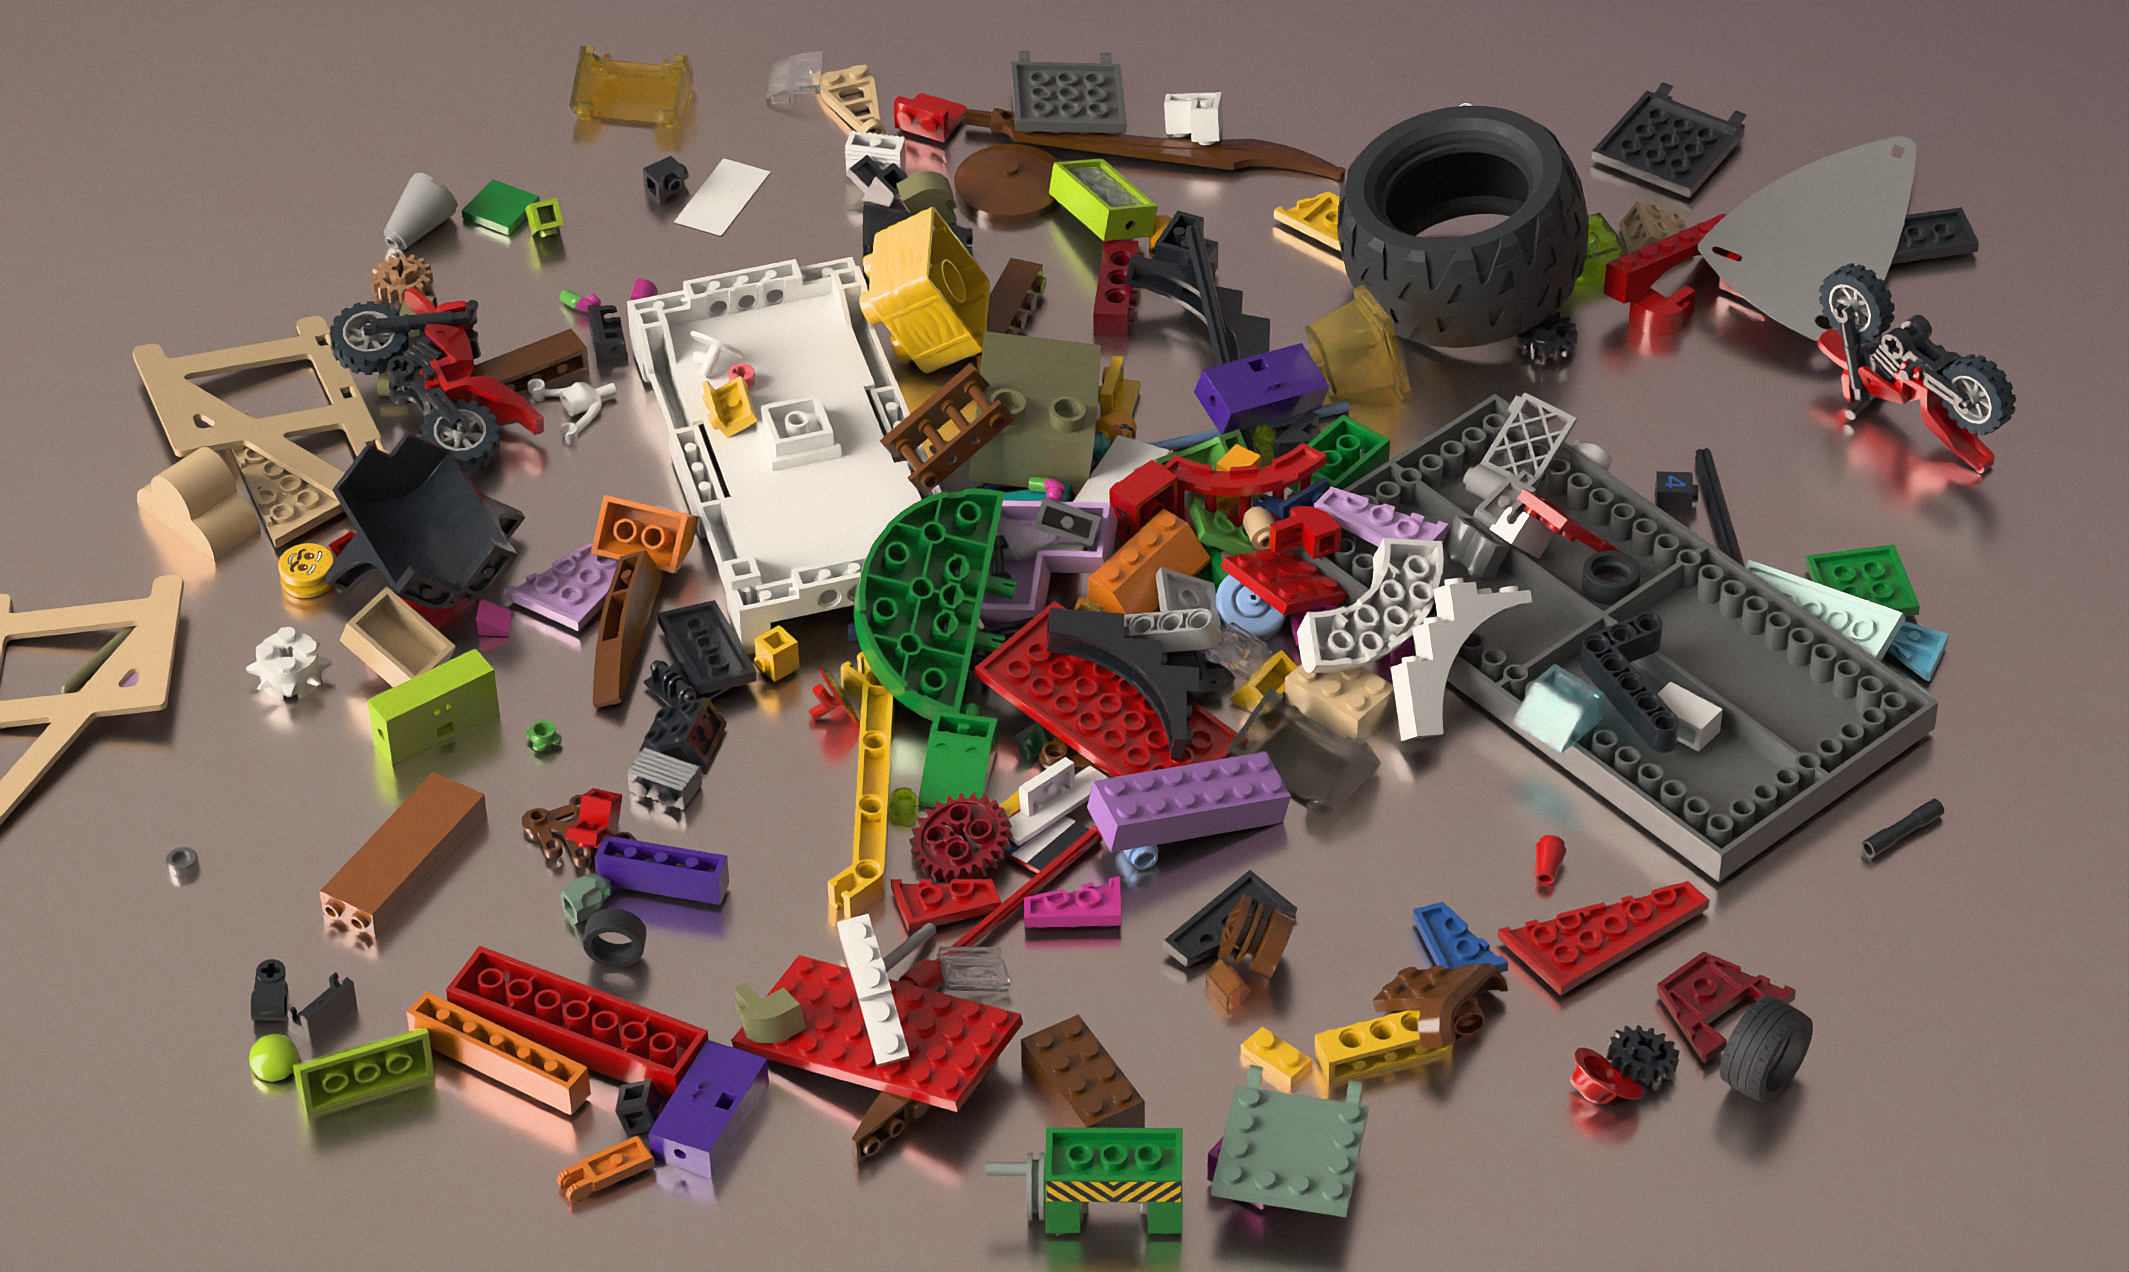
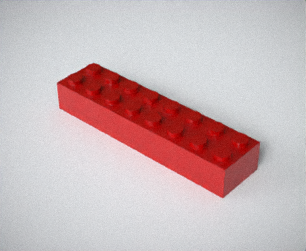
M482 946L476 949L446 988L447 1001L607 1076L626 1083L652 1079L659 1095L668 1099L675 1092L706 1040H709L708 1030Z

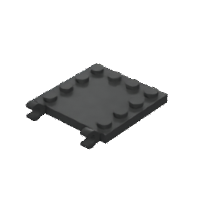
M1018 51V62L1011 61L1010 72L1015 131L1026 133L1035 131L1052 133L1078 132L1081 134H1088L1090 132L1107 134L1126 133L1127 120L1120 64H1112L1111 53H1100V63L1030 62L1029 51Z

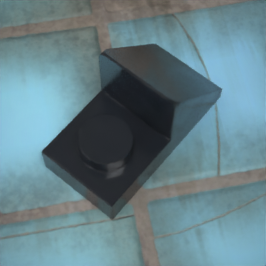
M1309 410L1274 440V459L1289 453L1301 443L1307 445L1320 434L1319 414Z

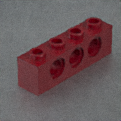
M1104 241L1093 310V335L1128 337L1129 325H1135L1136 309L1132 307H1137L1138 290H1135V288L1139 287L1125 284V274L1131 255L1144 257V253L1139 252V241Z

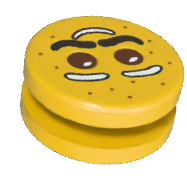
M314 543L299 544L286 550L278 562L283 589L288 594L298 598H314L328 592L332 586L327 585L323 578L335 562L333 554L326 547Z

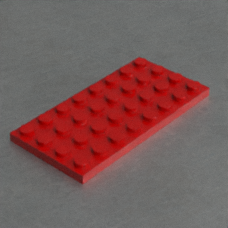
M1053 601L978 664L974 670L976 678L1111 777L1230 758L1244 744L1245 738L1196 703L1195 711H1192L1191 722L1187 723V728H1192L1191 747H1185L1183 759L1170 758L1168 739L1161 720L1150 703L1134 686L1114 672L1094 662L1072 655L1046 651L1047 623L1050 608L1066 609L1056 601Z
M798 955L767 996L784 987L800 1004L806 1029L779 1042L758 1043L745 1036L742 1026L731 1039L733 1048L769 1060L958 1112L1023 1025V1020L1019 1013L888 979L910 1058L877 1067L849 968Z

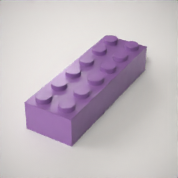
M1260 752L1093 781L1087 809L1112 853L1282 823L1285 819L1291 795L1268 754Z

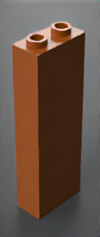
M432 772L320 890L323 913L331 919L340 920L357 931H363L375 937L487 817L485 795Z

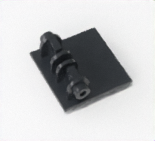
M655 660L650 665L651 677L643 681L669 707L683 704L688 700H697L705 697L710 700L730 689L726 688L698 695L680 661L668 667L665 661Z

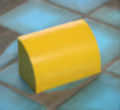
M1280 650L1265 661L1229 699L1238 707L1248 712L1261 713L1267 710L1285 691V677L1294 671L1297 666Z

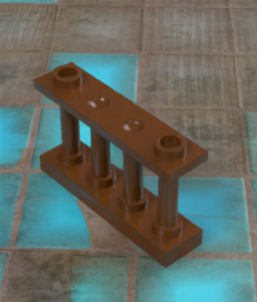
M971 363L880 440L898 462H901L904 458L907 459L915 470L907 478L924 496L1016 419L999 399L994 404L990 402L983 393L990 384ZM974 399L983 413L969 424L960 411ZM951 419L960 430V433L946 443L937 430ZM929 439L938 452L924 463L915 449L925 440Z

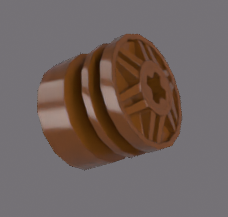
M1243 894L1239 903L1231 910L1222 930L1218 957L1226 960L1232 949L1235 948L1233 964L1239 965L1246 953L1252 956L1249 970L1270 979L1288 943L1296 916L1275 907L1268 918L1264 919L1262 918L1264 903L1258 901L1252 913L1248 911L1252 898Z

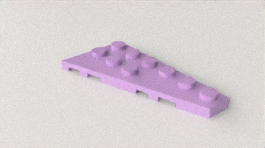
M590 542L553 562L552 568L540 575L536 572L526 577L527 582L515 587L511 585L504 589L505 599L579 631L604 606L619 560L591 554L592 543Z

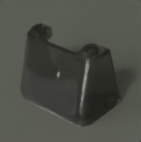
M1269 688L1227 749L1233 757L1266 752L1289 792L1307 801V806L1317 814L1323 815L1324 812L1331 814L1377 772L1381 762L1366 742L1359 738L1353 740L1349 736L1346 739L1305 716L1298 707L1294 705L1292 707L1287 703L1284 705L1282 702L1283 695Z

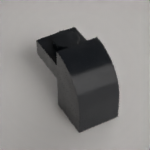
M868 155L851 166L846 173L865 193L862 198L863 201H871L890 206L901 197L897 183L908 178L894 162L882 170Z

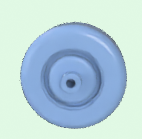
M1230 574L1221 582L1217 590L1215 603L1220 616L1221 628L1230 637L1247 643L1261 642L1273 637L1283 626L1287 614H1281Z

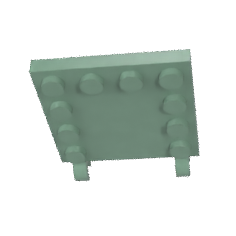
M1250 1065L1246 1087L1237 1085L1235 1087L1211 1186V1196L1346 1217L1369 1112V1106L1361 1105L1363 1082L1350 1080L1346 1102L1262 1090L1263 1078L1261 1077L1263 1067Z

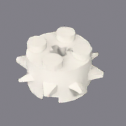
M282 627L277 633L266 638L256 647L257 662L247 666L246 670L248 673L260 676L261 683L257 688L258 690H264L269 696L284 700L283 695L292 697V695L298 694L299 699L312 693L321 684V671L332 666V661L319 656L318 647L320 642H315L309 635L297 632L292 627Z

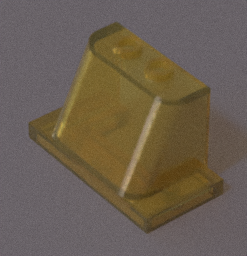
M1363 284L1353 289L1355 300L1305 326L1311 347L1308 353L1329 384L1328 394L1331 397L1392 388L1401 401L1412 396L1391 318Z

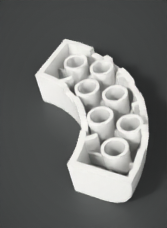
M1384 538L1373 557L1374 571L1371 588L1356 603L1347 608L1341 607L1330 611L1308 612L1297 631L1301 661L1305 671L1308 673H1330L1361 667L1386 656L1412 636V628L1423 623V619L1427 617L1435 601L1434 589L1439 588L1441 575L1443 574L1444 557L1442 541Z

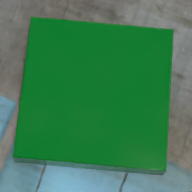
M492 179L461 210L462 218L510 235L527 218L525 208L531 203L540 202V198L535 194Z

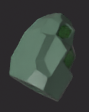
M590 874L570 882L560 893L561 904L565 914L574 924L588 919L594 914V911L601 908L603 901L611 895L610 880L599 874Z

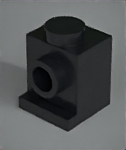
M672 156L643 168L645 191L659 204L665 202V197L685 189L684 180L689 178L686 167Z
M652 1079L620 1086L615 1112L627 1136L650 1131L657 1120L661 1097Z

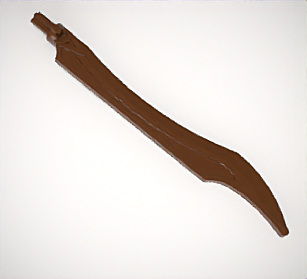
M994 108L992 112L965 109V125L990 128L991 133H1006L1015 142L1227 170H1236L1250 166L1286 168L1318 174L1336 180L1345 179V168L1337 167L1303 150L1258 139H1220V141H1215L1211 145H1200L1198 142H1192V139L1158 138L1119 133L1090 132L1088 134H1081L1078 132L1052 133L1045 131L1026 133L1015 131L1014 112L1005 111L1000 108Z

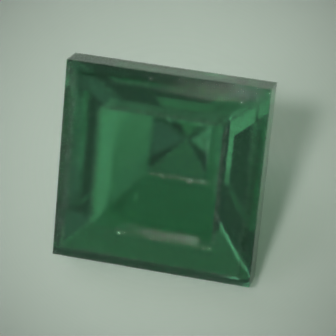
M1038 722L1013 736L1026 764L1038 759L1043 746L1049 742L1042 726Z

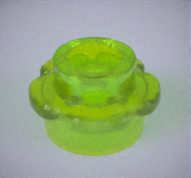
M897 788L890 795V811L895 815L908 816L916 811V807L920 803L919 798L915 796V792L910 788Z

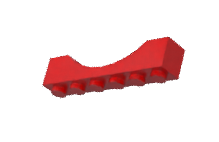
M1719 214L1714 218L1700 222L1693 227L1681 230L1674 235L1660 239L1655 243L1607 262L1603 293L1623 304L1643 297L1662 274L1684 259L1701 255L1698 250L1699 242L1727 214ZM1720 247L1712 248L1715 254L1721 256L1728 255L1731 252Z

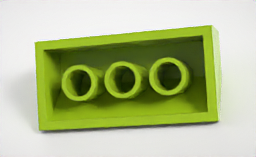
M423 1027L293 1064L296 1087L307 1114L435 1077L429 1033L427 1028Z

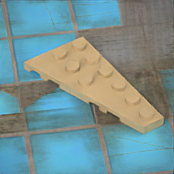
M247 410L244 411V412H242V413H244L245 415H247V416H249V417H251V418H253V419H256V418H255L253 415H251ZM239 446L231 448L275 548L284 545L344 511L338 500L249 447Z

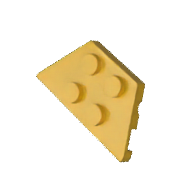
M1328 191L1316 195L1314 198L1297 201V207L1284 210L1280 206L1274 209V219L1341 251L1337 231L1339 196Z

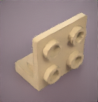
M1641 200L1636 201L1619 223L1629 253L1687 229L1685 219L1680 214L1668 212L1654 203L1648 204Z

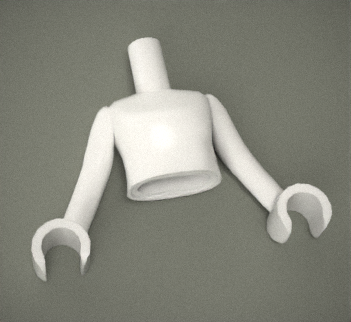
M532 379L528 382V392L533 394L535 401H542L545 397H560L564 409L571 417L587 412L576 424L569 422L562 424L560 428L561 437L565 438L568 445L577 444L579 432L599 413L602 404L601 399L617 393L613 383L596 389L584 382H576L567 388L545 389V383L541 379Z

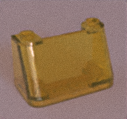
M580 46L570 99V108L578 119L584 121L602 119L654 124L666 129L673 128V126L679 124L694 79V71L688 55L675 54L672 63H670L669 59H663V64L612 60L610 54L604 53V58L594 53L595 48L593 46Z

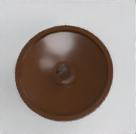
M1001 144L981 149L968 156L957 168L954 177L956 198L967 212L989 222L1017 224L1039 219L1052 212L1060 204L1049 194L1053 165L1059 161L1041 149L1021 144Z

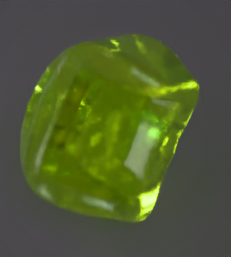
M1264 424L1256 427L1252 441L1256 453L1260 455L1273 453L1276 431Z

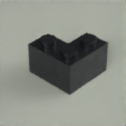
M1178 210L1155 243V260L1186 265L1187 258L1191 259L1186 238V228L1189 225H1199L1204 238V218ZM1204 238L1209 262L1216 263V272L1218 269V242Z

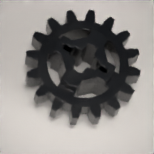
M1557 312L1533 328L1514 336V340H1516V347L1522 348L1523 355L1530 352L1531 359L1541 356L1543 361H1546L1549 357L1556 361L1558 360V355L1561 354L1567 357L1568 350H1575L1578 331H1576V323H1570L1569 316L1561 318V312Z
M1637 1025L1636 1030L1624 1026L1623 1032L1616 1030L1614 1036L1610 1037L1606 1059L1612 1060L1611 1068L1621 1069L1620 1076L1629 1074L1632 1076L1631 1080L1633 1082L1640 1078L1647 1085H1649L1650 1079L1660 1084L1663 1078L1670 1080L1672 1073L1676 1072L1680 1052L1674 1049V1041H1665L1666 1034H1654V1028L1643 1031L1640 1025Z

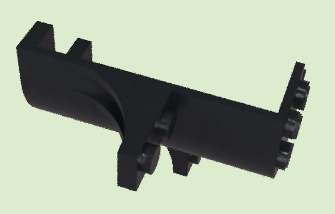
M405 433L390 454L369 445L365 446L332 489L357 533L325 573L323 579L327 585L350 594L368 576L382 572L397 596L428 608L454 607L455 602L466 598L470 602L489 590L518 555L510 544L509 539L525 519L522 511L477 492L450 450L412 433Z

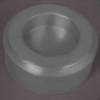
M187 847L172 850L166 857L169 874L177 878H186L196 873L199 868L197 853Z

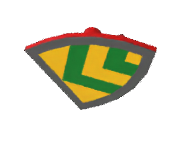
M821 667L819 672L834 695L831 696L822 684L814 686L812 692L821 703L809 710L811 717L816 721L841 705L860 729V721L843 687L825 667Z

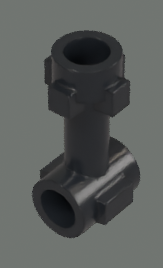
M996 535L992 552V573L990 575L1012 580L1011 575L1004 571L1003 549L1009 548V541H1006V535Z

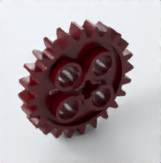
M962 792L959 794L958 800L955 801L949 795L947 796L946 804L943 805L938 800L935 802L936 810L925 809L927 818H917L920 827L912 828L914 837L909 839L912 846L910 851L919 870L922 869L926 877L932 875L935 882L940 881L943 877L946 884H949L954 878L964 879L969 876L970 879H976L977 873H981L986 877V868L989 866L997 869L998 866L995 860L1005 859L1006 856L1003 850L1011 849L1009 839L1013 838V834L1010 830L1012 828L1010 820L1004 808H1000L996 800L990 802L987 795L978 800L976 793L973 792L969 799H965Z

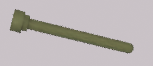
M137 626L125 627L61 685V692L68 694L74 691L107 661Z

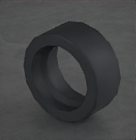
M1601 551L1594 553L1583 564L1582 590L1587 597L1595 602L1614 605L1639 588L1640 566L1634 558L1622 552ZM1605 573L1616 574L1624 577L1626 580L1607 582L1596 576Z
M607 908L597 911L589 917L585 926L583 937L584 951L589 958L607 967L622 968L633 965L640 960L644 952L647 937L646 926L638 916L626 910ZM606 932L619 933L631 939V942L614 944L605 941L598 935Z

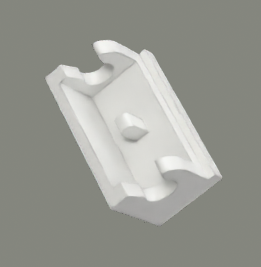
M1512 507L1507 508L1496 525L1493 524L1490 530L1512 545L1539 559L1555 535V532L1546 527V524L1525 512L1520 514L1514 524H1510L1509 519L1514 514L1515 509Z

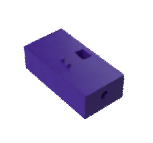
M1299 343L1203 369L1194 393L1219 433L1223 435L1237 429L1242 431L1303 414L1309 410L1320 409L1330 386L1303 344Z
M707 1039L649 1132L650 1152L654 1160L712 1179L769 1086L767 1058Z

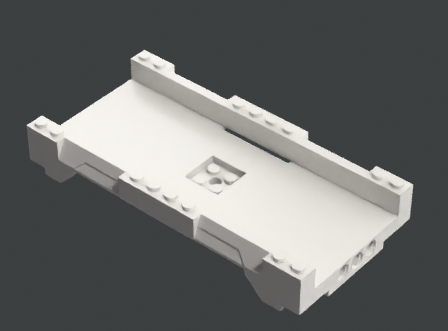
M852 257L799 267L796 259L683 281L684 290L627 301L630 339L635 358L644 382L651 381L668 427L669 449L690 511L692 515L699 516L697 523L700 538L707 537L726 591L728 616L734 633L746 654L755 653V638L771 630V622L854 605L859 576L874 541L886 528L887 524L900 512L926 498L907 478L911 475L910 471H915L907 459L894 463L893 458L895 457L880 442L885 435L908 417L910 412L880 344L875 326L867 321L862 312L860 295L867 292L868 289L860 267L855 265ZM692 331L705 334L740 350L745 356L743 359L721 352L710 378L707 379L699 375L703 364L695 362L693 354L696 351L708 353L710 346L699 342L690 335ZM740 363L749 364L754 368L755 385L749 390L758 421L727 438L720 429L715 430L707 415L710 414V410L702 399V395L705 394L702 383L708 380L716 390L729 382L728 370L730 367ZM700 424L705 426L730 497L724 498L698 427ZM921 444L915 451L925 463L928 460V456L923 444ZM939 485L932 490L934 495L941 493Z

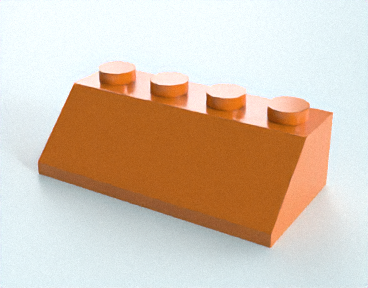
M1163 509L1088 578L1087 602L1102 612L1128 615L1157 612L1160 609L1155 574L1160 567L1194 577L1210 562V556L1189 524Z

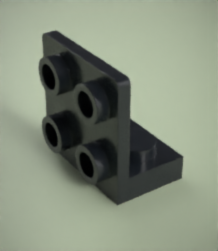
M707 697L688 700L683 704L672 707H663L656 713L655 720L645 735L639 752H643V748L661 752L681 747L694 765L700 767L707 766L727 722Z

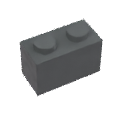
M1044 497L1033 528L1093 546L1102 516Z

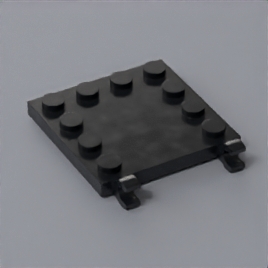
M1663 82L1655 93L1646 91L1592 150V160L1690 198L1744 137L1745 125L1741 123L1745 119L1746 114L1736 110L1730 119L1725 121L1673 101L1672 97L1668 96L1673 86Z

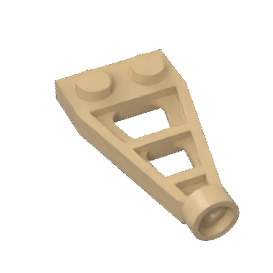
M866 64L814 76V85L823 101L857 132L869 133L871 129L875 128V131L871 132L872 134H886V130L880 121L875 80ZM861 91L864 93V98L845 102L840 97ZM869 109L871 113L859 117L853 114L854 112Z

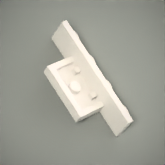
M1066 757L1049 766L1045 771L1019 787L1020 812L1009 818L1012 825L1010 830L1013 834V838L1009 840L1018 846L1022 845L1088 801L1093 781L1107 779L1108 777L1092 766H1088L1075 775L1074 762Z

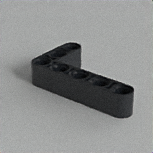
M1642 613L1586 636L1582 641L1581 668L1651 749L1659 753L1673 751L1677 746L1679 719L1630 664L1660 649L1663 627L1661 617L1654 613Z

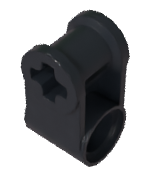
M265 960L256 969L254 991L251 995L252 1021H286L288 984L285 981V966L279 960Z

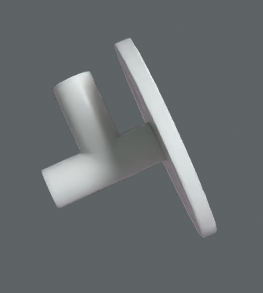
M692 331L690 335L699 342L710 346L708 353L696 351L693 354V360L703 364L699 375L707 379L710 378L721 352L743 359L745 356L740 350L705 334Z

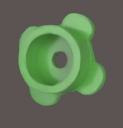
M548 720L537 721L531 726V729L526 731V738L533 742V748L537 751L549 748L553 744L558 745L562 741V736L556 733L555 725Z

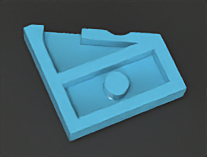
M1904 622L1887 652L1923 679L1930 681L1948 643L1949 634Z

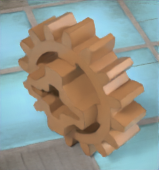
M400 254L396 259L393 256H389L388 262L380 260L379 267H373V274H370L373 293L379 294V299L381 300L388 297L389 303L399 300L400 304H403L404 292L410 287L416 288L425 295V291H431V284L434 283L431 265L425 264L424 258L415 260V255L413 254L409 258L404 257V254Z

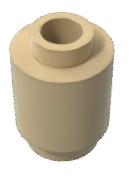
M1259 506L1253 507L1245 513L1243 526L1255 549H1270V524L1275 521L1268 510Z

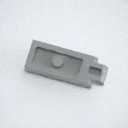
M1524 469L1517 476L1511 473L1475 509L1473 517L1491 528L1493 524L1496 525L1503 512L1507 508L1512 507L1515 509V512L1510 517V521L1525 506L1524 503L1517 499L1523 489L1535 494L1537 489L1534 487L1539 479Z

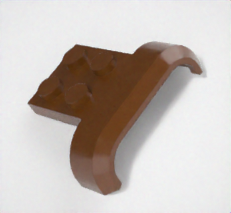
M1489 963L1464 964L1458 968H1444V966L1438 965L1417 970L1416 967H1408L1399 971L1398 976L1392 982L1383 986L1382 991L1372 1002L1376 1012L1420 1010L1418 1030L1422 1048H1442L1456 1042L1454 1033L1455 1013L1476 991L1478 993H1485L1491 990L1507 992L1508 988L1497 968Z

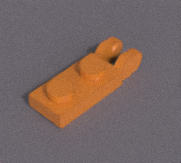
M634 1136L579 1160V1163L561 1171L556 1180L560 1187H569L565 1194L570 1201L576 1202L587 1198L593 1190L594 1192L655 1166L654 1157L639 1136Z

